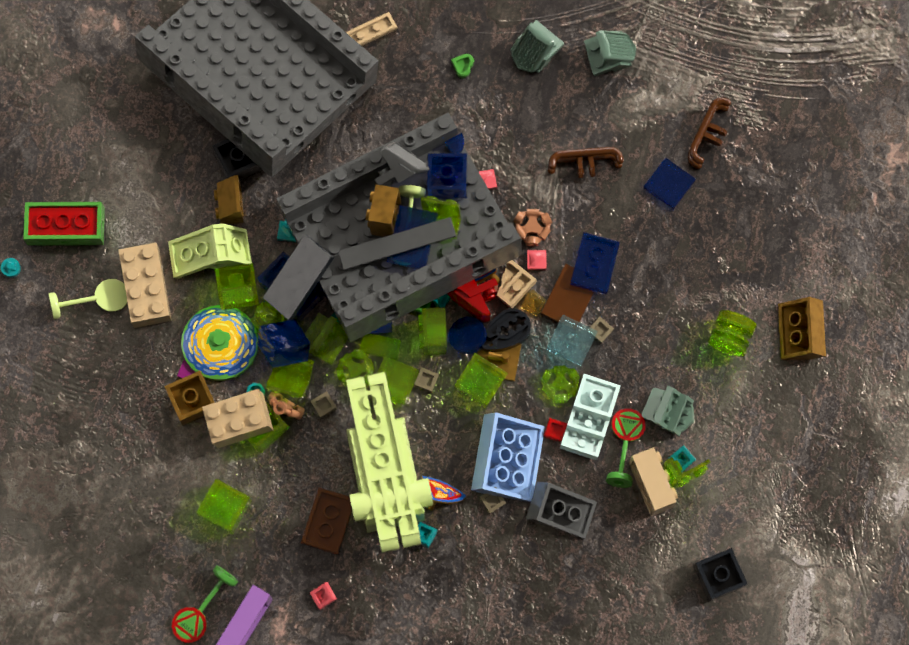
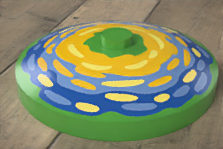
M215 305L200 310L188 321L182 333L181 347L183 356L193 371H201L203 377L208 380L227 381L239 377L251 367L258 353L259 339L255 325L245 313L231 306Z

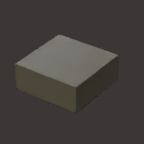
M599 317L587 330V333L602 344L614 331V328Z
M421 367L414 386L432 393L439 374Z
M327 391L310 401L320 419L337 409Z
M485 493L479 497L489 514L506 504L502 496Z

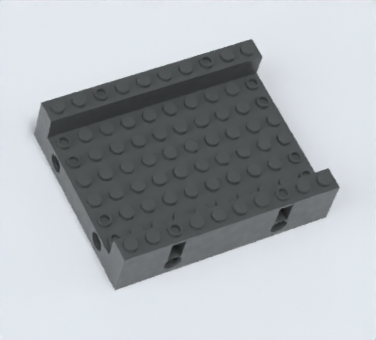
M190 0L156 30L148 24L135 36L137 59L271 178L376 82L379 61L309 0Z
M449 113L390 141L397 142L424 160L429 166V171L426 173H415L400 183L393 177L381 184L399 188L401 185H414L426 189L424 197L414 198L410 229L451 217L456 233L454 238L424 246L422 257L411 266L404 267L398 265L391 257L344 270L339 254L340 250L383 238L382 236L371 235L368 221L366 220L367 209H371L370 193L375 190V185H378L375 181L380 176L378 172L389 166L380 151V148L388 143L276 198L282 216L297 244L300 243L304 235H308L335 257L318 283L350 342L522 255L521 237L513 223L508 224L460 141L457 127ZM400 195L402 204L396 233L406 230L409 198Z

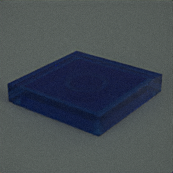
M665 157L643 188L672 209H675L696 181V178Z

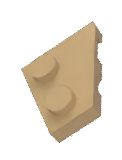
M511 260L506 263L497 298L509 308H514L536 284L537 280Z

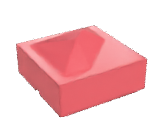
M494 169L479 171L488 189H497Z
M527 250V270H546V250Z
M328 582L323 583L310 592L319 610L337 600Z

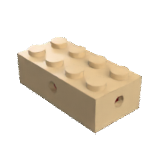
M157 243L119 249L128 308L133 327L137 328L172 321Z

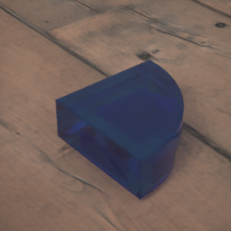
M462 133L445 141L454 159H457L461 155L465 143Z

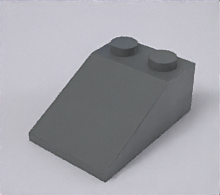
M537 482L526 519L586 539L597 502L551 483Z

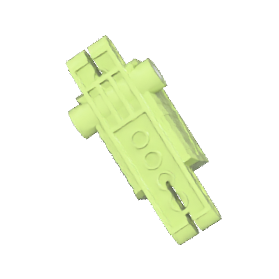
M385 372L367 375L370 391H366L363 376L346 380L356 426L355 428L346 429L359 493L350 494L355 522L365 520L367 533L378 532L382 553L400 549L395 528L398 526L403 548L421 545L417 522L425 521L423 507L433 505L428 478L417 480L405 418L395 419ZM371 398L373 402L376 419H372L371 409L368 400Z

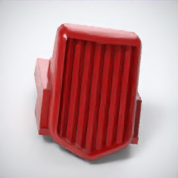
M493 278L477 286L475 280H472L447 294L453 301L478 320L488 322L490 321L491 314L485 302L495 298L498 291V283Z

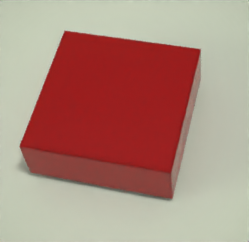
M549 418L543 437L562 443L568 423Z

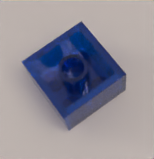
M467 153L428 154V198H467Z
M295 319L261 325L259 327L257 344L272 368L308 361L311 343Z

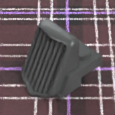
M390 142L380 148L389 166L378 172L380 176L375 181L378 185H381L395 177L397 182L400 183L415 173H426L429 171V166L424 160L397 142Z

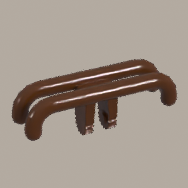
M721 97L712 101L690 146L688 161L696 169H701L704 163V159L697 154L702 140L716 146H721L723 143L722 140L706 131L721 136H726L727 134L725 129L711 123L717 110H729L731 100Z
M615 147L563 150L551 155L548 173L554 174L558 163L577 162L578 177L583 178V161H588L590 177H595L594 160L611 159L614 161L615 167L620 169L624 158L620 150Z

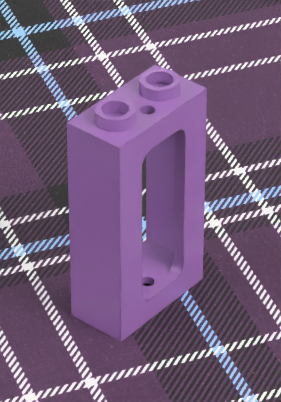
M253 585L216 645H245L272 602L271 595Z

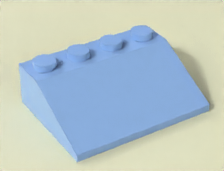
M496 412L484 414L471 490L531 502L535 490L545 426Z

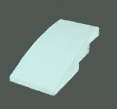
M587 374L583 375L560 449L597 460L621 385Z

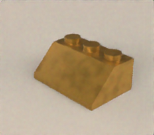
M806 297L779 303L781 360H811L826 357L823 300Z

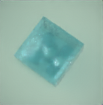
M562 315L546 350L582 366L598 331Z

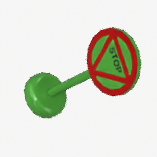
M625 408L619 410L611 421L614 434L623 440L619 471L610 472L606 476V482L609 485L620 488H628L633 485V478L623 472L628 441L638 440L646 429V422L642 415L634 409Z
M217 565L213 573L220 580L199 609L186 607L180 609L173 617V633L183 642L192 643L204 636L207 630V621L202 611L223 583L231 587L236 586L238 583L234 576Z

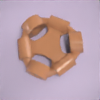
M539 209L519 211L513 221L515 229L527 246H538V243L542 240L545 241L551 232L550 225L552 220L547 212H540ZM525 216H527L529 220L526 225L520 226ZM538 217L541 218V221H542V223L544 224L545 227H541V226L538 224V221H537V218H538ZM529 233H531V234H537L538 237H536V236H527V237H526V235L529 234Z
M277 390L272 391L267 397L276 414H287V416L298 420L302 418L305 409L287 398L283 399L282 394Z

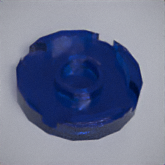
M466 316L452 324L449 329L448 339L451 346L457 352L471 354L477 352L480 349L479 347L485 343L487 333L479 319Z

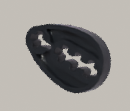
M511 308L502 311L485 328L480 339L481 348L486 352H500L522 344L528 339L531 332L529 317L519 309ZM518 318L525 320L523 326L521 324L516 326V331L510 329L508 336L505 334L500 335L501 329L508 330L509 324L516 325ZM485 339L493 340L492 346L484 345Z

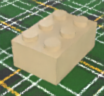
M259 389L202 407L211 442L217 448L273 431L265 397Z
M654 447L633 455L629 461L630 468L651 516L673 508L678 498L674 487L671 488L668 482L670 476L667 470L662 468V457L659 451H655Z

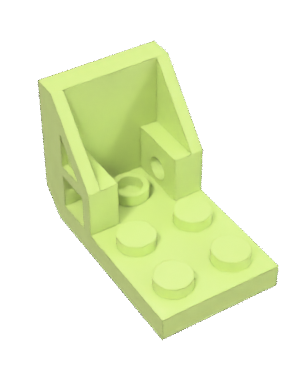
M214 224L168 241L174 278L179 279L206 268L221 270L252 266L247 229L227 224Z

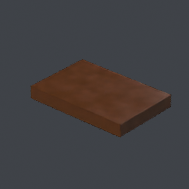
M565 264L541 315L575 331L600 280Z
M319 487L301 544L339 555L353 511L350 497Z

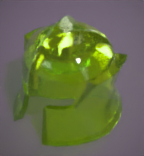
M264 298L255 308L254 318L250 319L257 332L265 338H277L284 335L279 326L284 324V320L291 322Z

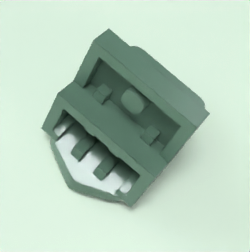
M536 20L534 23H530L517 38L510 49L512 51L511 56L518 69L539 73L563 47L564 42Z
M600 30L596 32L595 37L584 41L595 77L612 70L616 72L632 66L631 62L635 59L636 45L626 33H622V31Z
M667 386L665 391L653 388L642 412V417L657 424L662 429L680 436L694 422V400L670 386Z

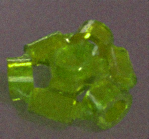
M354 349L349 354L346 353L338 361L339 365L335 368L338 381L341 380L347 386L346 380L358 378L365 371L367 374L364 376L365 386H368L367 375H372L373 371H375L372 359L368 358L365 351ZM352 358L364 360V362L356 363ZM343 367H347L350 376L348 378H345Z
M566 365L553 366L552 369H546L541 378L544 386L542 389L548 398L554 399L556 403H568L571 397H575L580 387L578 385L580 376L575 368H567ZM566 372L573 383H569L564 376ZM552 373L556 375L555 381L552 384H548ZM559 390H566V391H567V394H557V395H555L556 391H559Z

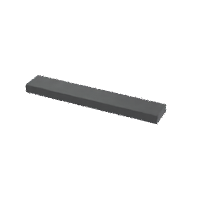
M449 217L340 250L339 254L343 269L348 270L454 238L456 233L452 219Z

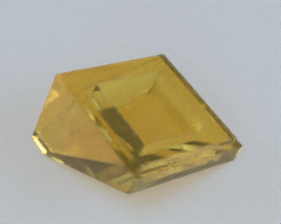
M531 289L521 308L538 317L546 299Z

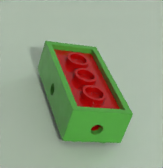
M25 202L24 241L27 245H104L105 208L102 202Z

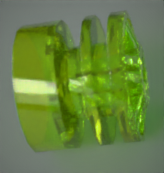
M720 310L715 321V325L718 328L712 329V335L708 339L709 345L725 354L745 357L747 353L746 348L750 345L747 339L753 337L757 324L740 313Z

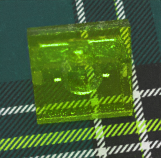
M318 313L298 345L332 365L347 342L348 337L342 326L338 324V319L333 316L327 318Z

